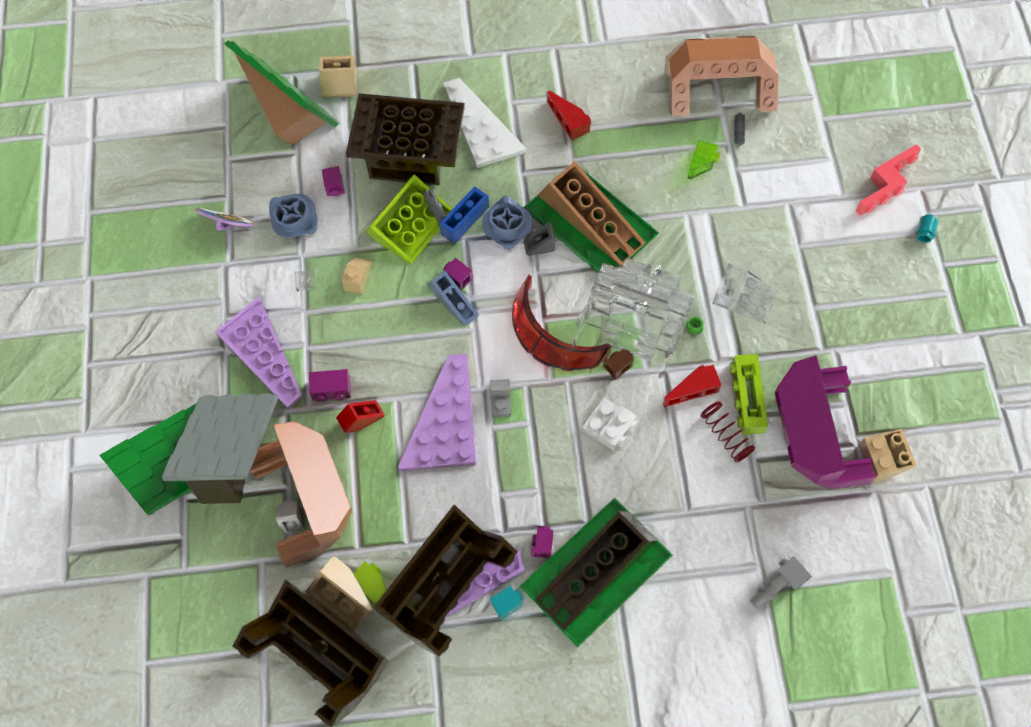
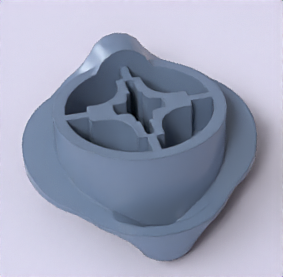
M292 194L273 197L270 200L269 214L271 226L279 236L292 238L316 232V209L313 201L308 196Z
M503 196L484 214L482 227L484 232L504 249L510 250L531 231L532 217L525 208L510 196Z

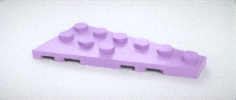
M258 296L216 330L215 333L273 394H277L278 400L289 410L303 396L261 299Z

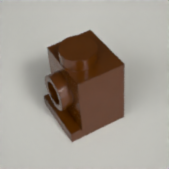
M622 349L620 352L615 351L609 359L607 357L604 358L603 367L616 380L633 367L634 357L627 349Z

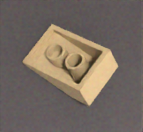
M335 556L329 560L305 591V593L353 631L373 609L351 569Z

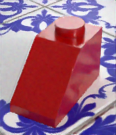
M373 400L348 403L336 419L344 433H351L368 427L382 419L385 414L377 401Z

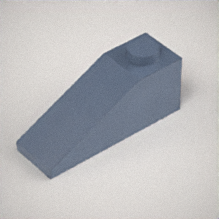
M446 271L438 273L426 283L435 297L464 327L479 316Z

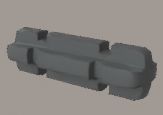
M738 113L734 117V136H736L734 137V143L741 146L745 143V115Z

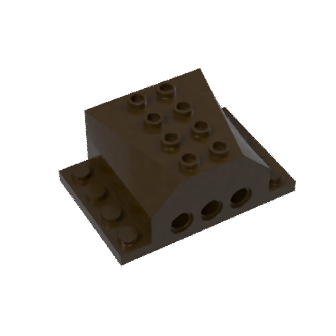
M358 93L346 156L347 158L365 159L369 179L406 182L413 175H416L424 184L440 186V167L455 168L465 103Z

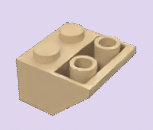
M354 55L320 57L319 74L322 98L357 96V66Z
M903 429L865 437L858 445L863 459L871 458L873 473L876 475L872 482L892 478L917 466Z

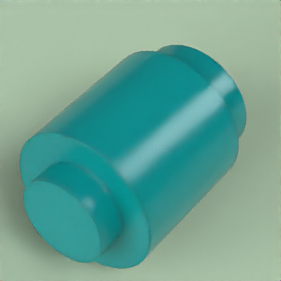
M927 214L920 217L916 231L917 239L920 242L929 243L935 238L939 220L934 215Z

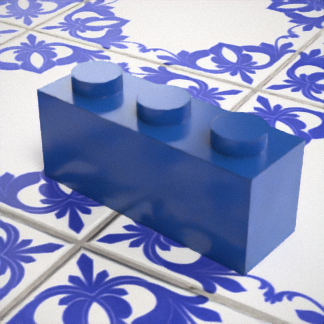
M474 186L439 223L441 235L456 244L489 208V196Z

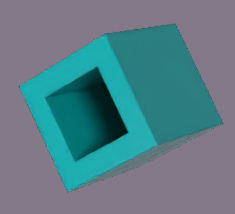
M509 586L491 597L490 603L500 620H503L521 609V601L524 599L518 589L514 590L512 586Z

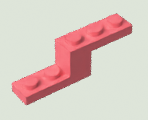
M917 144L874 169L870 179L880 190L859 202L856 208L859 216L864 213H871L879 204L884 205L894 195L897 197L904 192L907 180L899 171L905 165H911L917 161L921 151Z

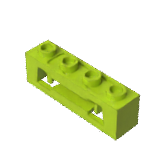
M758 354L735 355L733 361L730 362L729 368L730 373L734 375L732 390L736 392L737 397L734 399L735 410L739 412L737 427L742 429L741 434L765 433L768 428V420ZM752 375L750 387L754 409H750L749 413H747L749 403L745 380L750 379Z

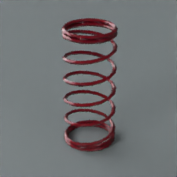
M717 401L708 406L701 413L700 417L702 419L706 418L705 424H714L712 432H721L718 436V441L728 440L724 449L730 450L735 448L731 453V458H734L733 461L736 463L749 456L756 447L750 445L740 451L735 457L732 456L736 449L749 438L744 439L733 447L726 448L729 441L739 434L742 429L734 435L720 440L723 432L736 421L731 422L721 430L713 431L717 423L729 415V413H726L720 419L707 423L708 418L723 406L720 401Z

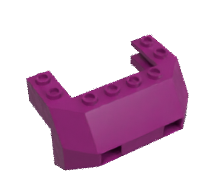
M817 355L794 362L774 392L791 466L814 483L830 490L870 485L876 478L875 473H873L871 458L843 461L827 397L830 394L845 393L847 391L846 387H850L851 380L848 378L847 366L820 369Z

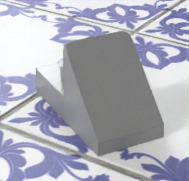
M509 379L490 380L492 417L511 416Z

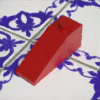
M547 91V104L571 140L590 132L591 119L588 114L585 115L581 108L552 91Z
M714 364L697 367L665 396L663 406L668 407L718 393L721 388V382Z

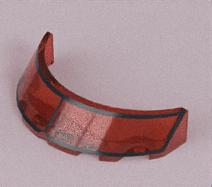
M528 274L515 296L512 307L514 331L524 350L543 365L559 368L562 371L572 372L573 370L588 368L590 370L598 367L605 357L610 356L612 346L609 343L592 347L576 346L560 341L545 331L535 319L530 308L528 289L532 286V276Z

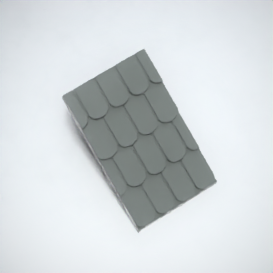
M226 394L222 396L205 395L200 397L193 414L189 417L182 436L178 440L174 453L169 458L162 479L164 481H185L201 504L241 503L245 479L249 475L278 401L277 394H242L239 396Z

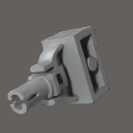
M786 556L778 564L781 567L777 570L781 574L769 585L766 582L763 583V589L750 600L757 610L772 598L777 599V593L789 583L797 590L813 577L795 556L791 558Z

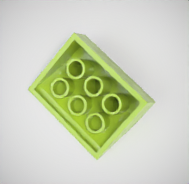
M413 175L406 181L365 230L378 244L409 264H412L440 229L433 213L429 211L430 207L425 197L422 195V193L429 191L430 188L416 175ZM435 194L439 203H442V209L447 216L452 211V208Z

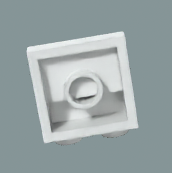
M603 398L582 426V430L614 451L617 446L621 447L624 444L627 432H632L638 423L636 422L637 415L620 405L618 407L606 398Z

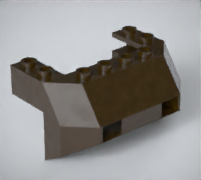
M454 504L375 604V611L420 647L440 657L441 654L447 651L450 642L453 640L450 636L439 631L446 615L456 607L459 598L469 590L472 581L482 573L486 563L506 569L507 566L513 563L518 551L501 535L481 530Z
M287 580L284 581L269 611L244 625L232 645L247 659L274 645L281 653L293 660L297 666L310 674L314 680H317L326 687L329 692L322 700L325 705L319 708L315 715L329 727L335 726L355 710L376 683L389 661L361 636Z

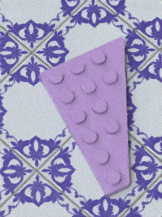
M467 354L449 355L399 463L400 472L476 465Z

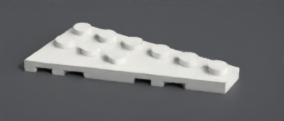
M460 78L443 83L450 102L465 103L461 130L477 168L527 153V148Z

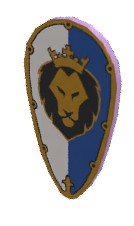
M195 208V212L216 220V229L218 231L228 230L230 225L244 227L254 225V221L244 217L210 209Z

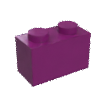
M348 369L309 372V394L312 400L325 402L328 399L341 401L351 398V381Z

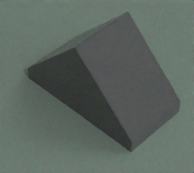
M550 222L523 239L528 256L555 252V237Z

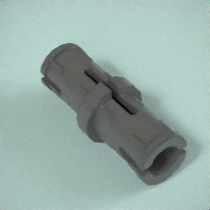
M432 188L422 193L430 207L429 211L433 213L438 226H440L439 223L446 215L442 209V203H439Z

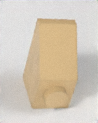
M355 257L347 264L342 277L345 291L363 294L373 261Z

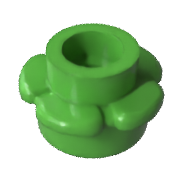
M696 316L689 318L685 323V328L688 329L690 334H699L704 329L702 319Z

